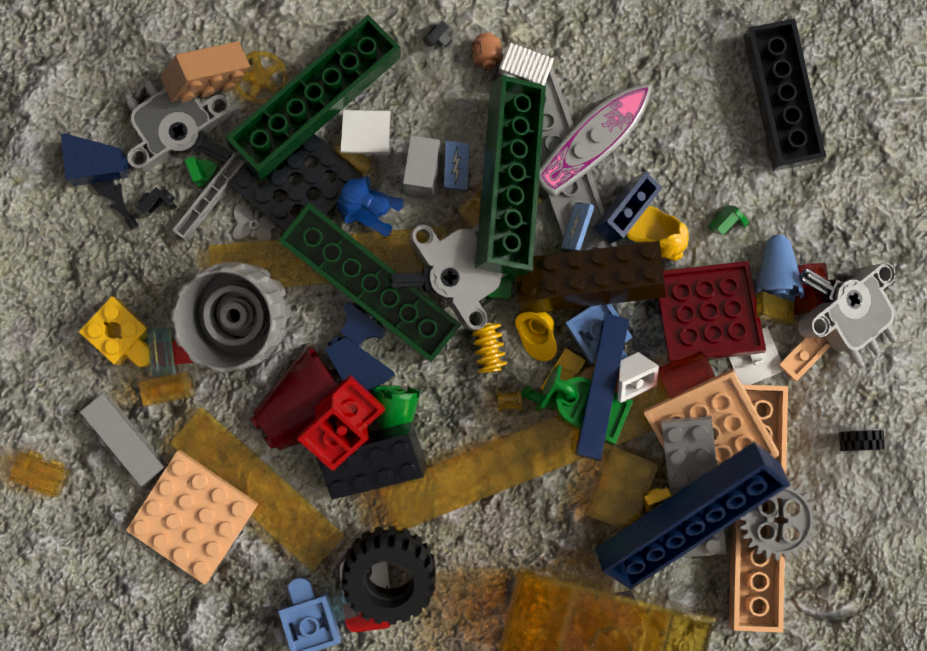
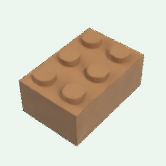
M237 41L176 54L160 78L171 102L179 100L187 102L196 96L208 97L218 91H223V93L232 91L236 88L235 85L239 80L244 78V74L250 68V64L240 42Z

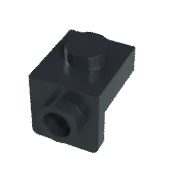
M155 187L151 193L147 192L140 198V204L136 208L149 217L164 201L175 210L177 205L173 201L176 198L168 190L164 189L161 191Z

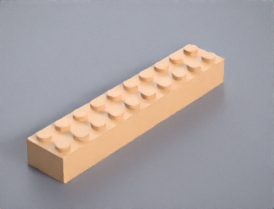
M742 385L779 451V456L774 458L781 463L786 474L788 386ZM778 498V499H777L778 510H779V505H780V503H781V498ZM767 500L761 505V510L764 513L770 512L772 505ZM778 516L773 521L775 523L782 522L783 517ZM738 519L731 524L729 627L734 631L783 632L785 559L781 554L779 561H776L773 558V553L769 559L764 558V550L760 554H756V545L751 548L747 546L751 539H743L741 537L746 530L738 528L739 525L744 524V520ZM768 525L762 526L760 529L761 537L766 538L770 535V527ZM777 530V536H776V538H775V541H776V542L779 541L778 530Z

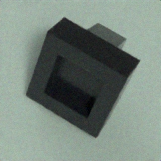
M443 20L437 22L422 40L428 46L437 43L441 48H446L452 41L445 33L449 26Z

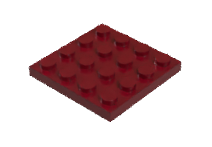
M749 261L663 270L666 297L658 298L669 364L766 352Z

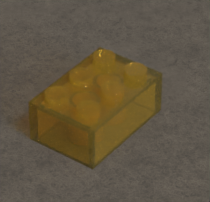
M610 447L585 514L622 529L638 520L645 503V496L649 492L659 464L621 449Z

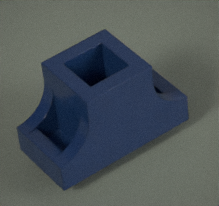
M347 302L342 308L346 313L347 320L340 332L359 347L369 338H379L382 340L386 335V330L375 323L374 320L376 318L366 310L361 312L350 302Z

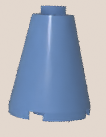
M774 235L766 241L755 291L756 298L760 301L761 297H765L769 303H787L795 301L796 296L800 295V299L804 297V287L800 281V273L792 244L784 235Z

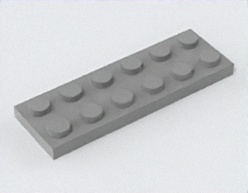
M712 416L662 420L671 497L702 477L705 473L717 467ZM721 530L682 557L727 554L725 530Z

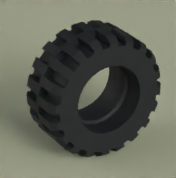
M380 526L376 527L373 533L369 530L362 533L361 539L356 538L345 555L341 575V587L344 591V598L346 602H351V608L355 613L360 611L362 618L366 620L372 618L377 624H382V621L389 622V625H395L399 620L402 623L410 621L411 615L417 617L422 613V607L427 608L435 591L436 567L434 555L431 554V548L427 543L422 544V538L418 534L412 536L410 535V530L405 528L402 531L396 530V526H389V529L385 530ZM391 561L403 565L411 573L412 578L401 587L387 589L374 584L368 578L366 571L374 564Z

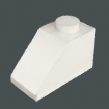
M639 352L621 360L617 401L622 403L657 386L659 365Z

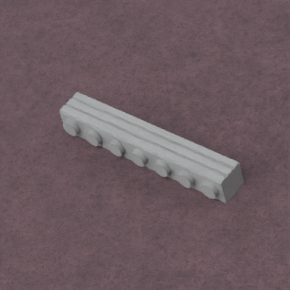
M235 153L232 154L173 228V231L187 241L229 189L228 182L245 165Z

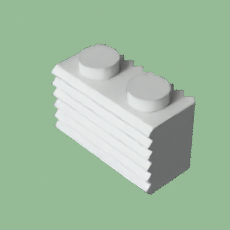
M509 42L498 74L545 85L554 59Z

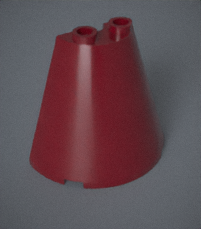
M310 343L302 349L253 411L254 416L250 418L254 426L258 430L262 428L267 435L264 437V440L271 449L276 447L281 451L301 444L297 440V435L315 419V406L338 386Z

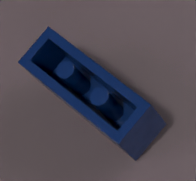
M647 172L632 178L593 228L609 244L623 239L658 195L662 187Z

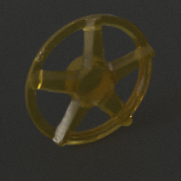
M253 51L247 54L246 58L247 60L253 59L254 70L246 72L243 78L253 83L249 96L242 90L239 82L236 84V88L247 100L255 103H266L271 97L256 99L259 90L262 87H267L276 94L287 83V71L283 62L276 55L267 51ZM259 56L270 57L277 63L264 68ZM282 69L283 82L279 88L271 80V75Z

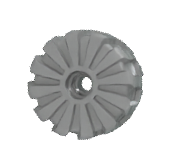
M224 262L200 271L196 274V277L182 286L178 292L179 299L176 307L172 309L171 320L174 321L176 331L174 337L178 346H182L191 361L197 365L203 364L211 367L215 372L243 370L261 363L273 353L288 331L285 327L286 320L291 315V307L283 299L285 288L279 280L274 281L271 279L270 273L258 265L244 264L242 262ZM232 309H237L240 312L239 321H234L231 318L230 312Z

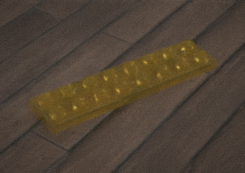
M204 407L200 408L170 442L176 450L183 451L259 503L251 517L312 572L345 536L337 526Z

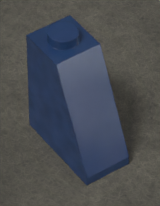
M61 134L65 179L71 186L128 178V170L131 169V165L127 160V155L120 148L69 134Z
M340 336L328 342L329 347L325 348L342 380L344 381L351 375L367 391L375 389L396 376L393 370L346 337L343 339Z

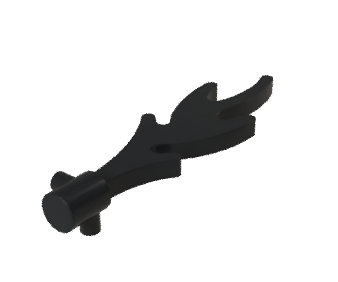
M114 180L104 181L101 186L92 183L93 188L107 199L117 201V204H110V207L119 211L125 217L124 221L130 230H134L139 226L135 220L139 217L138 214L135 213L130 216L126 208L122 184L119 183L117 189H115Z

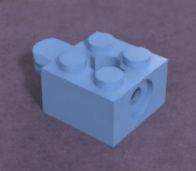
M612 304L591 306L564 324L589 365L595 360L604 315L608 313L619 317ZM628 329L625 342L633 338ZM624 350L621 360L628 357Z
M297 577L292 580L288 585V593L292 605L282 607L278 611L290 651H318L340 644L342 636L329 594L326 593L315 597L311 583L307 578Z

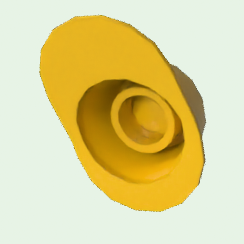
M546 312L520 313L516 317L515 325L525 350L532 358L538 361L551 360L557 351L553 335L555 325L552 317Z

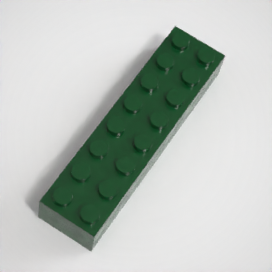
M369 15L365 16L225 137L228 147L262 180L401 59V47Z
M505 75L500 76L490 84L475 268L517 277L523 276L533 269L545 85Z
M311 203L305 206L278 240L431 363L462 325L416 287L392 288L390 285V275L397 272Z

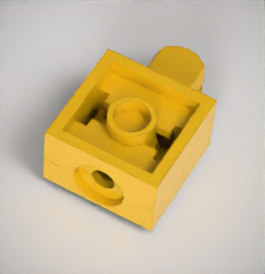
M113 296L79 331L115 365L121 366L128 358L134 365L144 368L150 366L155 360L154 350L144 341L153 330L123 302Z

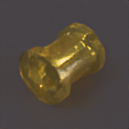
M521 390L512 393L497 391L498 412H502L503 409L522 411Z

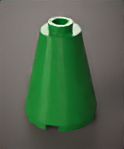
M398 385L377 386L376 389H372V395L385 406V411L376 418L379 430L409 422L413 423L420 398L419 389L408 387V391Z

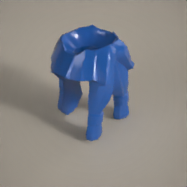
M364 176L350 179L344 185L336 206L346 224L357 220L387 237L392 232V226L389 223H383L378 217L385 215L389 208L400 211L404 206V200L371 190L369 177Z

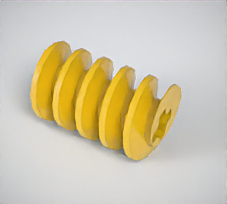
M488 323L483 328L472 332V336L479 337L478 340L473 342L474 346L481 347L475 351V355L482 356L476 363L484 366L478 370V374L503 371L501 367L507 364V361L499 359L505 355V352L498 351V348L503 346L504 343L496 341L497 338L503 336L502 333L495 332V329L501 326L500 323Z

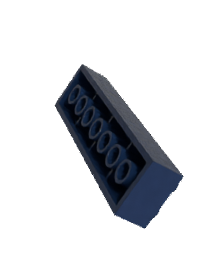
M755 441L745 446L729 459L724 460L720 465L705 473L677 494L663 501L662 504L596 547L595 550L602 572L630 590L789 487L791 484L781 463Z

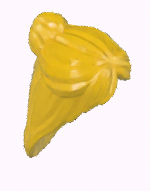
M648 206L626 234V237L637 244L660 241L661 257L667 258L670 261L682 259L683 251L688 246L689 231L687 226L673 215L666 214L656 207Z

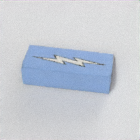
M446 141L444 190L468 191L469 144Z
M575 204L561 245L562 249L570 252L580 251L594 205Z

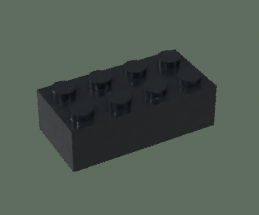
M409 422L369 432V439L333 471L316 457L331 499L424 478L427 462L413 423Z

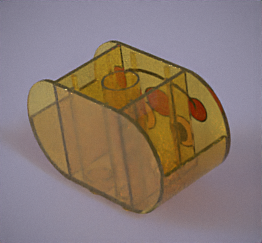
M521 564L519 565L498 651H707L716 616L704 610L662 597L565 572Z

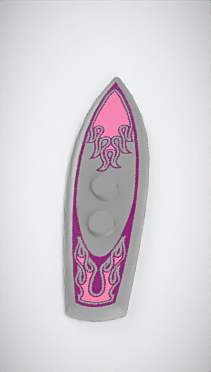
M643 84L622 90L607 98L590 111L542 163L539 173V186L545 192L555 197L610 155L630 135L640 121L649 102L652 84Z

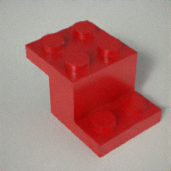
M349 375L315 406V419L297 435V440L333 471L369 439L367 426L385 411V406L355 378Z

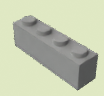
M102 393L80 411L84 416L82 419L83 423L90 430L94 429L98 433V441L105 448L109 447L114 453L113 459L119 466L126 467L130 472L128 477L135 485H148L166 469V463L109 394Z

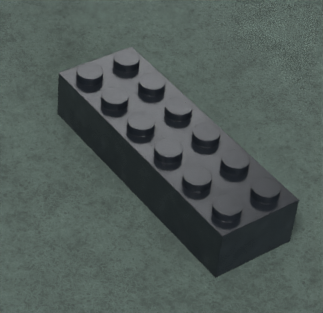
M795 18L749 27L743 37L773 171L820 162L826 157Z

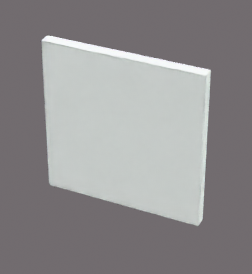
M343 110L341 153L389 154L391 112Z
M768 327L762 329L766 345L765 353L728 357L742 385H751L784 372L778 366L781 359Z

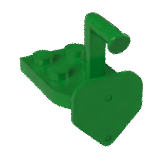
M558 364L550 373L542 393L531 389L530 385L523 388L521 397L537 403L536 411L540 412L544 407L551 411L556 410L558 416L565 423L580 430L590 379L574 377L564 381L560 379L562 366ZM617 392L614 393L605 437V443L611 446L616 444L633 403L631 399L622 403L617 401Z

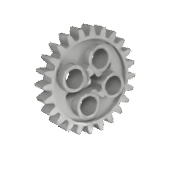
M790 482L791 485L769 499L772 505L770 512L764 513L760 505L740 518L744 520V524L739 525L738 528L746 530L741 537L743 539H751L747 546L751 548L756 545V554H760L764 550V558L769 559L773 553V558L776 561H779L781 554L785 560H789L790 552L798 557V548L807 551L804 543L814 542L809 537L810 534H818L812 528L813 525L820 524L819 521L813 520V516L819 513L818 511L811 510L815 501H806L810 494L807 492L800 494L801 486H796L792 489L793 482ZM778 498H781V503H780V505H779V510H778L777 499H778ZM792 501L796 505V511L794 514L789 515L786 511V506ZM778 516L783 517L782 522L775 523L773 521ZM764 525H768L771 531L770 535L766 538H762L760 535V529ZM792 526L795 530V535L792 539L788 540L785 537V530ZM777 530H778V536H779V541H778V542L775 541V538H776V536H777Z

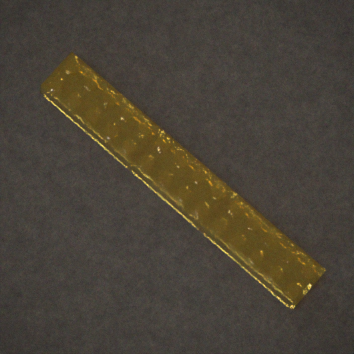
M695 362L659 375L657 386L630 398L633 400V403L617 442L613 446L653 431L644 414V409L703 382ZM556 416L426 468L424 478L379 488L393 525L396 526V530L409 529L585 458L575 455L580 430L568 425L559 416ZM604 442L603 450H606L613 446Z

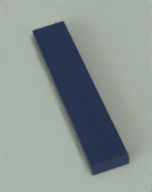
M608 313L603 317L575 452L577 456L596 461L601 460L629 319Z

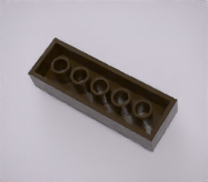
M660 241L534 256L532 271L520 277L516 276L517 302L520 312L540 313L665 298L666 291Z

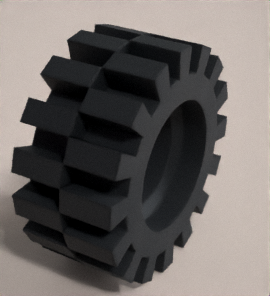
M884 430L839 432L840 451L885 450Z

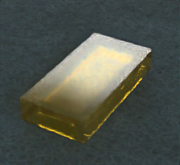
M766 292L756 293L757 317L785 326L795 325L794 302Z

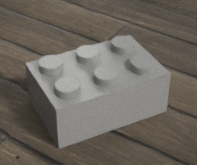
M411 135L410 142H405L404 146L405 166H401L399 179L401 180V189L405 190L406 196L434 200L441 157L440 140Z

